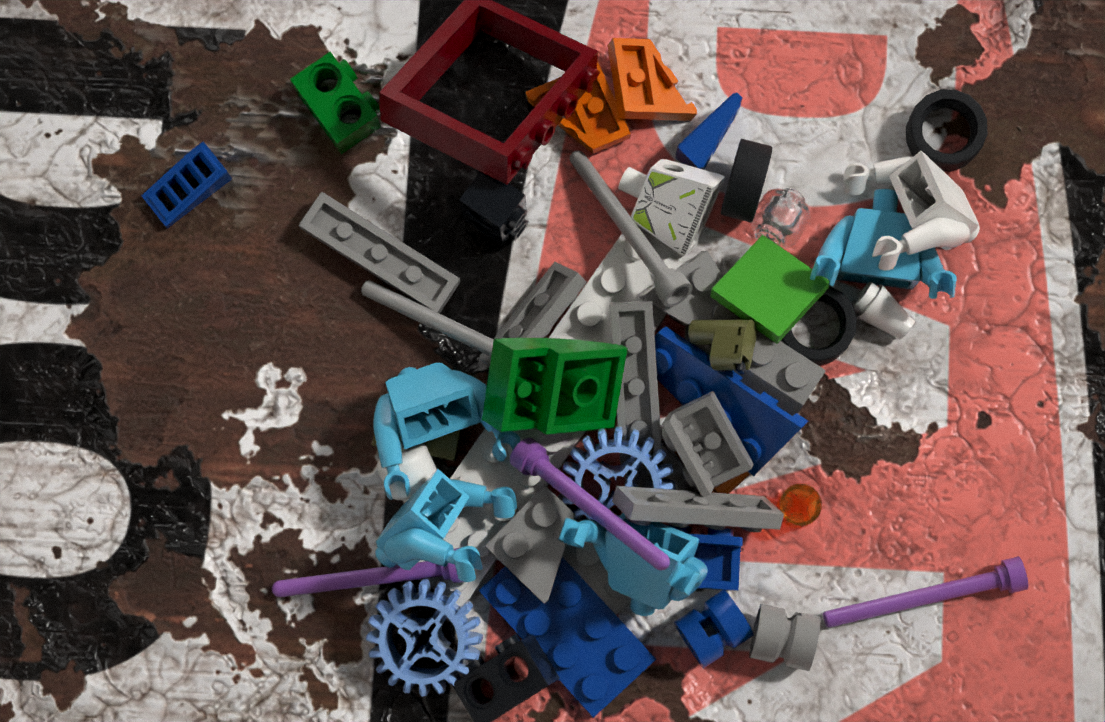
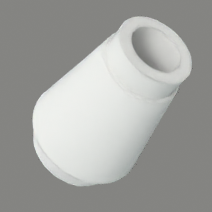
M869 282L852 302L854 311L857 312L856 318L896 337L898 340L908 333L915 322L883 285L876 286L873 282Z

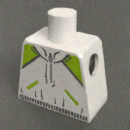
M660 159L650 168L647 175L628 167L620 180L618 189L638 198L631 214L633 221L674 251L686 257L699 242L725 176L668 159Z

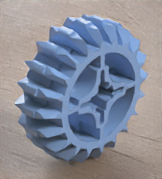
M615 427L614 439L610 440L606 430L603 428L599 429V444L596 445L591 437L585 436L582 442L587 452L573 447L570 455L578 463L565 462L563 465V471L572 475L573 477L569 478L583 489V474L587 469L594 474L593 479L602 488L598 501L608 509L615 505L612 502L615 491H612L608 496L611 484L609 478L614 477L616 480L617 476L624 477L627 473L625 486L638 487L634 483L633 478L642 463L651 474L653 488L675 490V481L663 478L673 473L672 464L658 466V463L666 457L665 450L659 449L650 454L649 451L654 445V439L648 437L642 445L638 444L639 430L636 429L632 430L629 440L622 439V427ZM609 453L631 455L623 464L617 466L596 460L598 457ZM563 496L562 501L564 504H574ZM577 506L571 510L575 513L574 519L585 515V520H594Z
M423 579L420 582L419 592H417L411 581L405 582L403 594L395 588L388 592L390 602L380 600L376 605L381 615H372L369 618L368 623L377 630L370 631L366 635V640L370 643L379 644L369 651V657L374 659L382 657L383 661L376 668L377 673L381 674L389 669L393 673L388 680L391 686H394L399 679L406 681L403 686V692L409 694L414 685L418 684L420 695L427 696L432 684L438 694H443L446 690V681L454 686V682L461 679L459 673L463 675L469 673V669L466 667L470 663L468 660L475 661L480 657L481 652L471 645L480 644L483 640V635L470 631L479 626L481 623L480 618L475 616L466 618L465 615L473 608V604L469 601L460 607L456 603L461 595L458 589L453 591L450 597L443 595L446 589V583L439 582L434 592L430 591L428 579ZM413 606H428L437 609L431 617L426 619L418 618L412 613L408 616L402 612V610ZM447 617L452 622L457 633V652L450 647L451 642L444 637L442 632V626ZM435 623L436 626L430 633L432 636L427 644H422L418 651L415 652L414 648L419 642L418 639L422 631H427ZM393 624L399 628L398 633L405 639L407 644L403 657L398 653L393 642ZM422 657H430L437 662L442 660L447 663L441 667L431 669L413 665L415 661Z

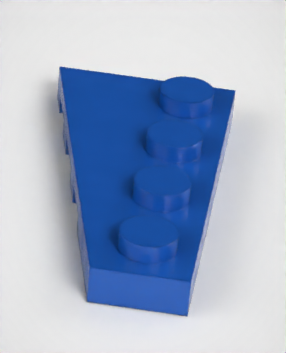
M665 326L655 335L657 380L682 405L714 391L754 464L752 469L748 471L753 477L809 422L797 413L792 416L778 407V400L766 392L759 394L741 382L743 377L736 372L713 370L710 364V355Z

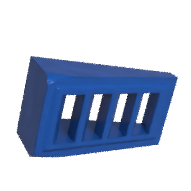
M737 92L727 98L678 144L675 158L682 164L704 170L737 116L743 98Z
M203 141L187 153L141 196L168 229L232 180V178ZM203 162L212 172L208 178L198 169V166ZM190 172L200 184L195 189L184 178ZM177 182L188 195L182 201L171 188ZM162 193H165L176 206L170 212L158 198Z

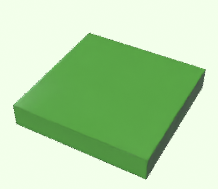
M762 235L711 289L710 297L742 320H753L759 332L778 344L828 289L830 281L823 276H816L815 280H811L812 268Z

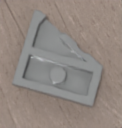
M701 251L675 270L676 272H682L692 285L691 293L681 303L672 307H665L655 293V285L639 295L642 301L652 300L654 307L670 315V318L683 326L689 327L692 320H742L710 297L711 289L723 275L708 251Z
M544 485L485 545L543 604L550 598L566 546L565 543L558 540L565 518L574 520L575 513Z

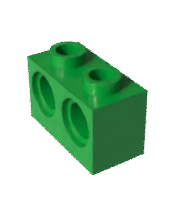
M330 51L296 74L290 81L297 95L342 155L381 127L377 115L380 112V107L368 90L361 94L353 82L358 77L345 59L338 62ZM332 78L338 81L336 87L329 92H322L317 89L319 83L324 79ZM357 110L361 112V117L353 124H345L340 120L346 111Z

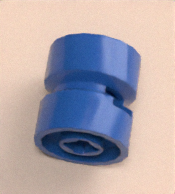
M724 589L704 602L703 611L699 612L693 609L673 622L685 644L703 669L724 656V647L729 646L734 649L754 636L749 623L739 607ZM711 624L717 634L708 637L704 629Z

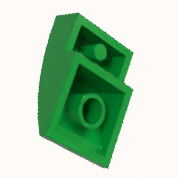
M496 338L493 341L482 420L500 432L538 429L546 435L614 428L628 348L623 345L574 339Z

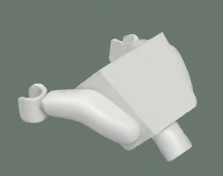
M922 151L914 157H901L873 163V168L871 169L860 163H851L847 166L843 183L846 184V193L851 195L863 194L867 181L876 180V184H892L909 224L913 228L904 233L900 241L890 236H882L878 239L872 257L882 255L878 265L879 269L884 271L893 269L896 266L899 254L904 252L912 255L935 247L950 250L963 243H969L977 237L980 229L979 223L965 193L960 186Z

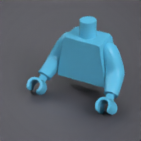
M890 189L875 190L872 209L859 208L853 216H845L835 225L824 241L810 275L811 280H815L816 276L827 278L830 281V286H834L836 280L865 284L873 282L875 285L913 290L922 281L930 288V299H936L937 292L939 291L946 292L950 295V298H954L957 281L954 273L943 268L936 248L927 249L912 255H908L906 252L901 253L893 269L884 271L878 268L882 255L872 257L878 239L882 236H890L900 241L904 233L913 229L909 224L906 214L897 213L898 196L895 190Z
M434 363L419 369L407 367L401 370L397 377L388 379L386 382L388 393L378 399L373 419L374 435L381 467L386 468L388 473L384 480V489L386 496L390 500H392L390 485L396 481H401L405 484L407 497L410 494L408 476L401 472L399 464L403 463L401 442L404 449H408L481 422L488 432L492 431L496 437L492 453L498 461L503 462L507 455L501 443L509 444L513 451L515 446L521 441L517 433L513 431L500 432L482 420L487 385L464 372L451 370L443 363Z
M437 469L393 515L376 540V557L386 567L391 568L398 564L403 570H410L420 560L444 567L451 563L455 564L458 579L464 582L474 581L476 579L474 568L478 570L483 569L478 550L473 546H465L454 551L453 545L443 539L463 507H483L484 503L493 504L495 517H513L517 509L515 492L510 487H500L490 492L487 491V486L449 479Z
M624 513L619 516L668 555L670 565L667 569L660 571L655 569L595 520L577 522L570 518H565L558 540L577 548H583L585 542L592 543L604 568L608 571L609 586L612 590L631 598L630 608L637 615L648 616L653 614L655 609H664L671 600H684L696 591L707 576L708 569L705 563L694 557L699 544V538L660 522H651L650 525L642 526L628 521Z

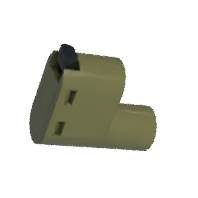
M753 320L691 321L688 330L689 340L693 345H712L710 364L713 370L737 371L739 374H745V371L749 370L757 336L756 324Z

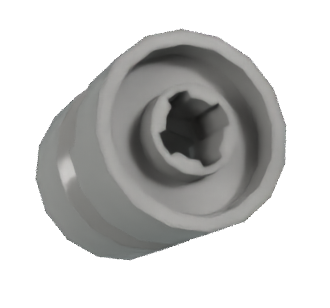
M760 604L754 624V636L751 639L749 658L774 663L779 657H782L786 666L810 671L819 638L820 617L796 612L791 618H788L785 609Z

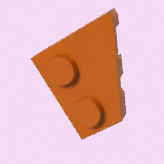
M612 38L607 47L619 119L691 121L697 115V109L693 102L686 104L676 89L675 85L679 81L671 69L664 65L661 60V54L651 39Z
M598 61L597 70L600 71V74L593 83V90L590 93L585 92L578 100L573 114L568 119L563 118L558 124L561 129L592 154L631 137L625 120L619 119L616 100ZM559 78L526 91L528 102L535 107Z

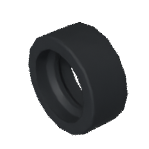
M940 89L926 95L915 106L906 125V143L911 155L914 157L922 151L940 169L949 172L965 167L982 149L988 135L987 118L981 105L970 95L958 90ZM939 108H949L959 112L967 120L970 126V138L960 151L952 154L942 153L934 150L925 141L922 125L925 118L932 111Z
M740 139L725 192L721 215L750 223L753 222L767 175L772 146Z
M830 285L817 301L831 306L838 315L840 328L835 341L827 347L820 349L808 348L797 341L793 336L792 329L781 340V342L818 366L831 363L842 355L850 345L856 332L857 318L853 305L841 291Z

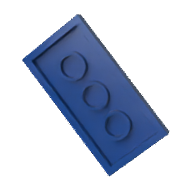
M563 556L550 598L545 604L506 567L502 568L478 590L522 639L531 635L535 636L560 677L561 683L593 718L656 660Z

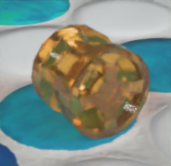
M795 484L788 487L779 496L776 507L784 513L782 522L786 526L801 529L809 526L819 517L822 510V500L819 493L813 487L806 484Z

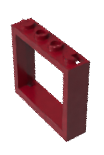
M464 0L379 92L380 120L508 185L521 168L527 169L533 154L540 145L545 146L549 143L556 126L562 119H568L573 114L578 100L585 92L590 93L593 90V83L600 74V71L597 70L598 51L492 0ZM481 32L565 71L504 143L419 101Z

